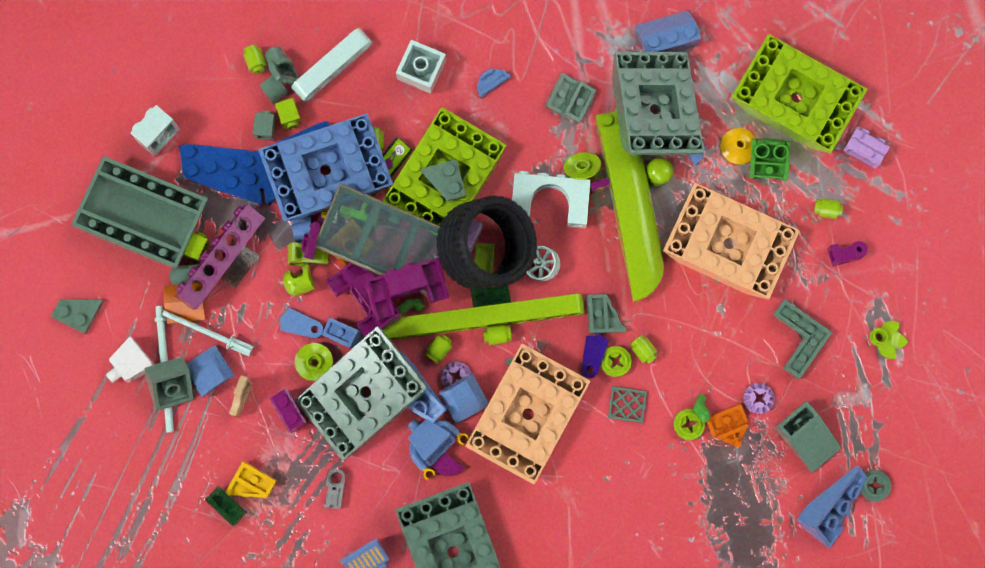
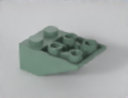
M807 401L802 403L774 427L776 432L811 473L841 449V446L824 421Z

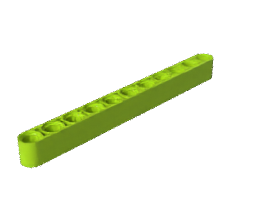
M571 294L401 317L399 321L384 328V333L390 340L480 329L487 326L510 325L577 316L585 313L582 294Z

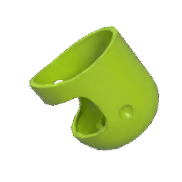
M655 158L645 167V170L647 169L648 183L654 187L664 186L674 175L673 165L666 158Z
M309 263L302 265V274L294 275L291 269L284 273L283 284L290 295L299 296L315 290L309 270Z

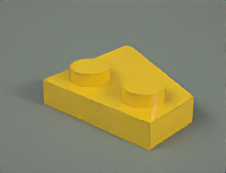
M243 461L224 494L226 496L268 498L278 480Z

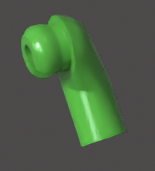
M419 298L407 299L397 309L402 316L411 308H415L417 312H420L425 308V305Z
M699 394L693 411L702 422H708L711 416L705 406L707 397Z

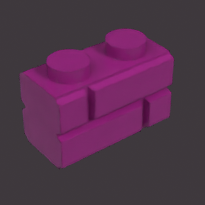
M287 388L270 398L291 434L308 424Z

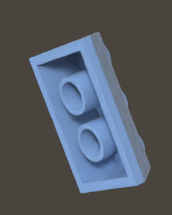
M689 11L634 26L642 52H679L699 46L701 41L696 21Z

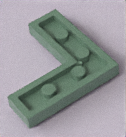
M784 299L773 316L804 337L783 367L786 372L799 380L832 332Z

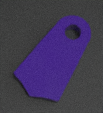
M599 333L586 336L582 362V374L586 378H593L598 374L609 340ZM590 367H593L592 373L588 372Z

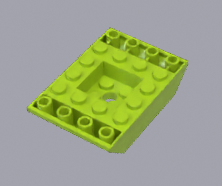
M768 34L731 98L744 112L813 150L831 153L868 89ZM799 94L801 101L794 102L791 95Z
M441 107L383 201L440 225L443 222V218L447 216V213L452 208L477 199L497 167L507 145ZM457 160L466 197L447 202L442 194L422 174L421 169ZM427 229L428 231H430V232H432L433 234H435V235L438 236V233H435V232H433V231Z

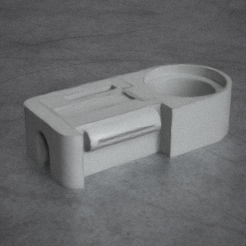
M333 469L328 473L326 487L329 488H327L326 504H323L324 507L341 509L346 476L340 469ZM335 472H339L342 475L341 482L337 484L331 481V476Z

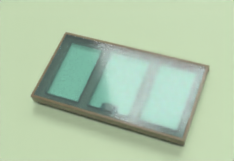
M340 183L318 234L316 248L375 274L383 275L389 269L396 268V270H399L408 263L418 264L439 258L437 255L436 237L438 236L437 232L440 225ZM426 290L419 291L420 293L427 295Z

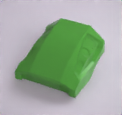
M752 138L749 178L788 181L791 142L781 139Z

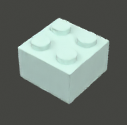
M411 40L396 71L397 80L431 94L446 63V54Z
M155 105L147 110L141 122H137L132 127L131 135L155 157L180 128L168 114Z

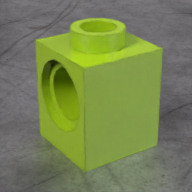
M293 98L275 103L284 129L291 130L302 124Z
M198 231L196 234L193 233L183 256L200 263V256L204 251L208 250L210 241L206 239L207 235Z

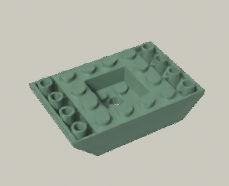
M615 52L612 83L621 144L629 155L704 154L688 52ZM650 108L657 109L659 114H653Z
M377 326L295 401L342 461H344L365 446L417 401L428 387L382 329ZM365 386L369 387L371 390V395L369 397L365 396L363 393V388Z
M469 482L395 509L416 568H501ZM451 546H455L459 550V554L455 558H451L447 554V550Z

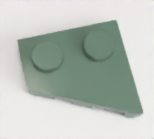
M607 294L586 296L589 334L626 332V328L620 322L616 310L611 306V301Z

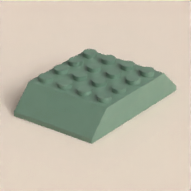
M103 156L71 225L98 239L164 266L177 269L208 198Z

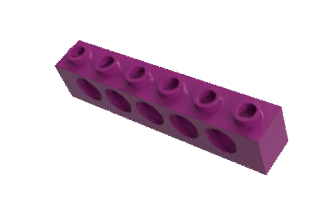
M250 205L239 206L234 211L233 215L235 217L231 222L228 220L222 227L223 233L220 237L217 235L210 243L212 245L211 249L208 252H203L199 258L201 262L197 267L193 266L187 274L189 278L186 282L182 281L176 288L177 293L175 297L192 310L198 309L265 220V217ZM239 221L244 222V231L238 228ZM227 236L233 237L234 244L232 246L227 244ZM216 251L222 253L223 258L221 261L215 258ZM205 266L211 268L210 276L204 274L203 269ZM193 281L199 283L200 289L198 291L192 289Z

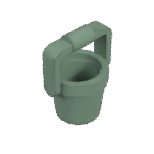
M272 47L265 53L269 71L275 80L294 84L299 79L291 59L288 58L281 47Z

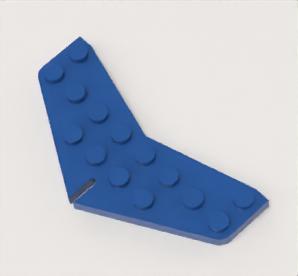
M329 122L317 123L276 143L327 127ZM194 144L179 145L182 171L188 181L262 207V189H264L267 206L276 200L259 151Z

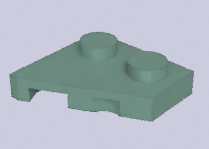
M457 160L421 169L422 174L442 194L447 202L466 197Z
M60 299L51 317L87 334L104 302L100 299Z

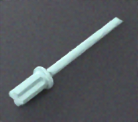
M163 310L162 316L226 343V349L230 348L248 357L253 351L254 346L234 338V335L229 339Z

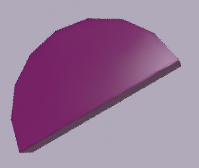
M313 222L309 225L311 229L308 235L304 234L301 244V251L304 252L303 257L309 260L314 258L320 223Z
M445 453L432 465L438 473L444 476H453L465 469Z

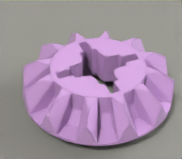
M457 361L448 363L441 373V381L444 387L451 386L453 382V377L449 372L456 374L460 369V377L463 378L471 373L469 367Z
M755 383L746 389L743 400L749 411L755 414H763L768 412L774 405L775 395L767 385ZM755 393L758 395L765 393L762 398L764 403L759 401L753 404L756 399Z

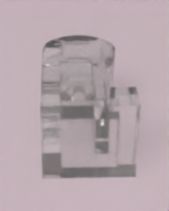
M867 383L856 386L857 391H840L835 393L831 399L832 405L837 409H845L871 403Z

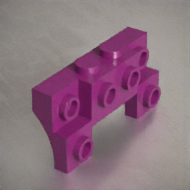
M349 262L341 271L326 279V283L336 297L350 291L364 310L367 317L357 322V327L364 337L370 334L377 326L384 332V328L401 319V313L392 302L395 315L376 321L364 282L377 276H373L371 271Z
M439 258L418 264L408 263L399 270H396V268L385 271V274L367 279L364 282L376 321L394 316L395 311L391 300L426 290L430 304L450 297Z

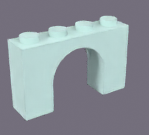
M519 171V173L514 174L512 201L523 207L528 216H530L531 201L535 194L540 190L553 188L562 192L567 198L569 206L567 227L586 228L590 180H577L562 174L556 175V177L549 176L547 173L530 175V172Z

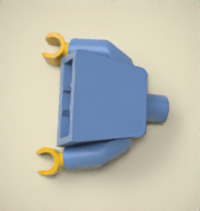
M425 419L421 424L417 420H413L408 425V428L413 432L408 437L411 442L409 445L410 456L419 470H423L426 480H429L426 476L427 471L433 472L435 476V471L432 468H428L427 465L431 467L456 441L454 437L457 438L459 445H465L460 441L461 436L469 439L467 434H460L455 426L444 420H436L432 423Z

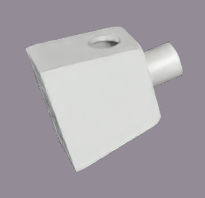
M129 337L110 357L109 361L114 368L106 376L112 383L120 377L129 383L144 375V368L154 364L135 339Z

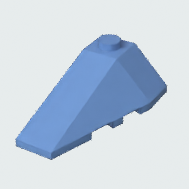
M400 350L399 352L428 387L422 396L408 408L434 423L447 409L416 366Z
M855 466L811 501L797 518V521L808 533L829 549L844 528L841 524L845 516L850 515L852 511L850 510V505L853 500L858 498L867 479L860 466Z

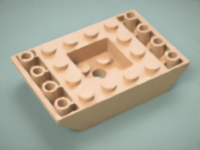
M694 183L663 252L678 263L745 294L769 300L800 230ZM727 239L732 240L734 248L727 249L724 246V241Z
M521 344L465 447L528 482L535 484L586 391L590 380ZM525 409H531L534 412V417L531 420L523 418L522 414Z

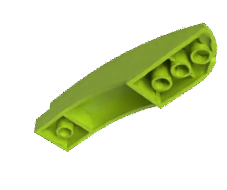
M615 108L614 112L596 115V126L607 177L610 181L609 187L618 237L633 302H636L654 292L661 282L664 262L643 156L629 155L622 147L617 110Z

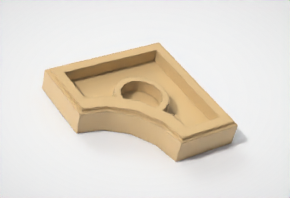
M242 375L233 393L234 400L229 412L230 415L237 418L240 417L253 386V382Z

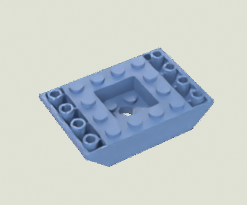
M368 114L258 149L284 222L303 219L329 210L340 183L370 196L393 185ZM328 166L331 169V173L329 175H322L320 168ZM344 194L339 206L359 199Z

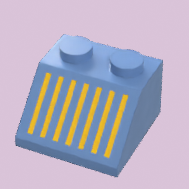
M374 539L341 561L346 568H385L388 566L387 562L390 558L380 541Z

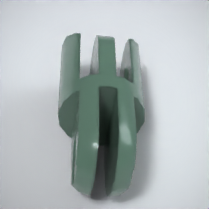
M198 264L178 266L177 269L172 268L170 271L171 283L179 285L182 281L186 282L189 278L188 272L193 266L197 267ZM205 266L203 269L206 276L211 274L209 266Z

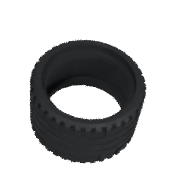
M488 196L459 204L447 213V216L443 218V222L440 223V228L437 232L436 248L442 268L453 281H456L457 284L465 288L481 290L513 284L527 274L536 257V231L530 216L515 201L502 196ZM479 213L493 219L500 227L504 236V259L494 273L481 269L474 262L467 244L468 230L473 219Z

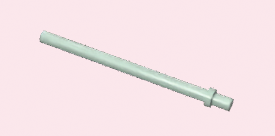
M156 306V318L154 320L157 323L160 363L168 361L165 334L166 317L162 316L163 306ZM171 406L164 409L166 433L174 432Z

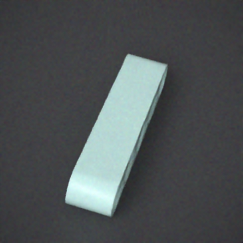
M360 28L355 29L296 80L291 88L304 102L308 101L366 51L372 44V41Z

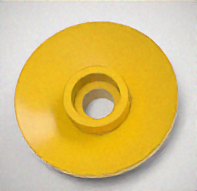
M743 128L729 130L724 134L720 142V150L723 157L735 165L749 163L751 160L752 138H755V136ZM737 142H742L743 147H738Z

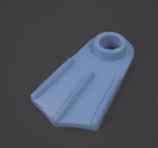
M288 308L280 317L281 331L310 338H318L322 335L323 326L320 322L291 308ZM313 327H318L317 333H312Z

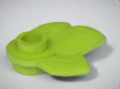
M896 321L885 322L881 328L873 329L869 335L870 342L878 347L879 353L887 359H896L895 349H899L908 343L907 339L897 332L899 322ZM877 334L881 335V341H878L876 339Z

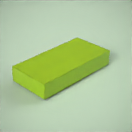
M475 243V263L484 271L493 273L495 244Z

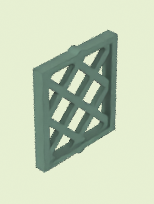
M612 386L608 418L643 423L647 391ZM618 390L627 391V392L624 393L623 395H621V393H620ZM616 391L620 397L614 401L613 393ZM632 392L640 393V394L635 397V396L632 394ZM630 394L633 399L627 403L624 397ZM643 395L644 400L641 405L637 399ZM620 399L626 404L622 408H619L616 404ZM635 401L639 407L633 411L630 404ZM612 405L618 410L614 414L611 413ZM626 407L631 411L627 416L622 412ZM639 409L642 410V415L640 418L635 413ZM620 412L623 417H616L615 415ZM634 415L636 419H630L629 417Z

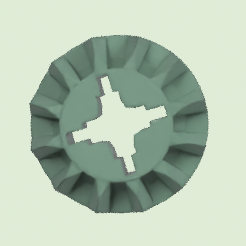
M878 470L866 472L867 479L861 494L870 501L884 500L891 491V482L888 476ZM874 477L876 484L883 486L877 488L875 494L873 488L867 486L873 483Z

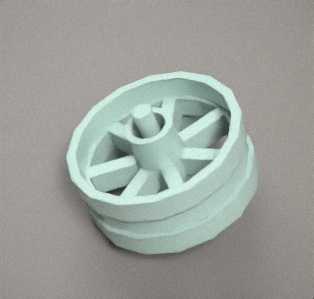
M537 246L536 254L538 258L534 260L535 266L530 268L527 274L533 279L548 281L558 274L560 258L553 249ZM540 250H547L542 258ZM550 253L554 260H547ZM554 263V266L551 270L549 266L550 264ZM537 269H539V277L533 274ZM544 269L549 272L545 277H543Z

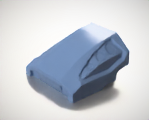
M215 345L186 364L190 371L191 381L202 398L206 397V394L208 395L219 385H223L224 382L235 377Z
M472 372L469 376L458 380L457 383L445 387L443 391H438L456 424L481 411L489 404Z

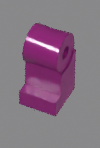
M856 241L851 246L839 248L838 244L831 245L827 248L832 267L861 259L867 254L868 249L864 242Z

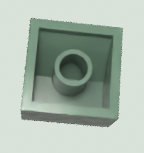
M182 357L144 368L147 385L156 411L194 400L190 371Z

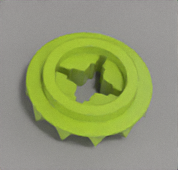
M609 347L606 349L601 367L607 375L613 377L623 376L631 367V356L622 347ZM621 355L619 362L622 366L616 365L611 368L613 362L610 358L616 359Z
M693 409L680 411L674 420V430L679 437L685 440L698 438L705 428V422H702L696 416ZM686 416L690 422L697 421V423H695L692 426V433L688 427H681L686 423Z

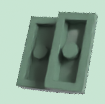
M561 73L544 107L565 118L580 123L596 89L582 81L577 82Z

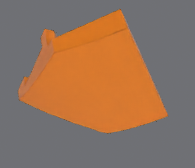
M738 403L710 415L711 418L706 424L711 436L740 448L741 440L749 425L747 424L748 420L742 404Z

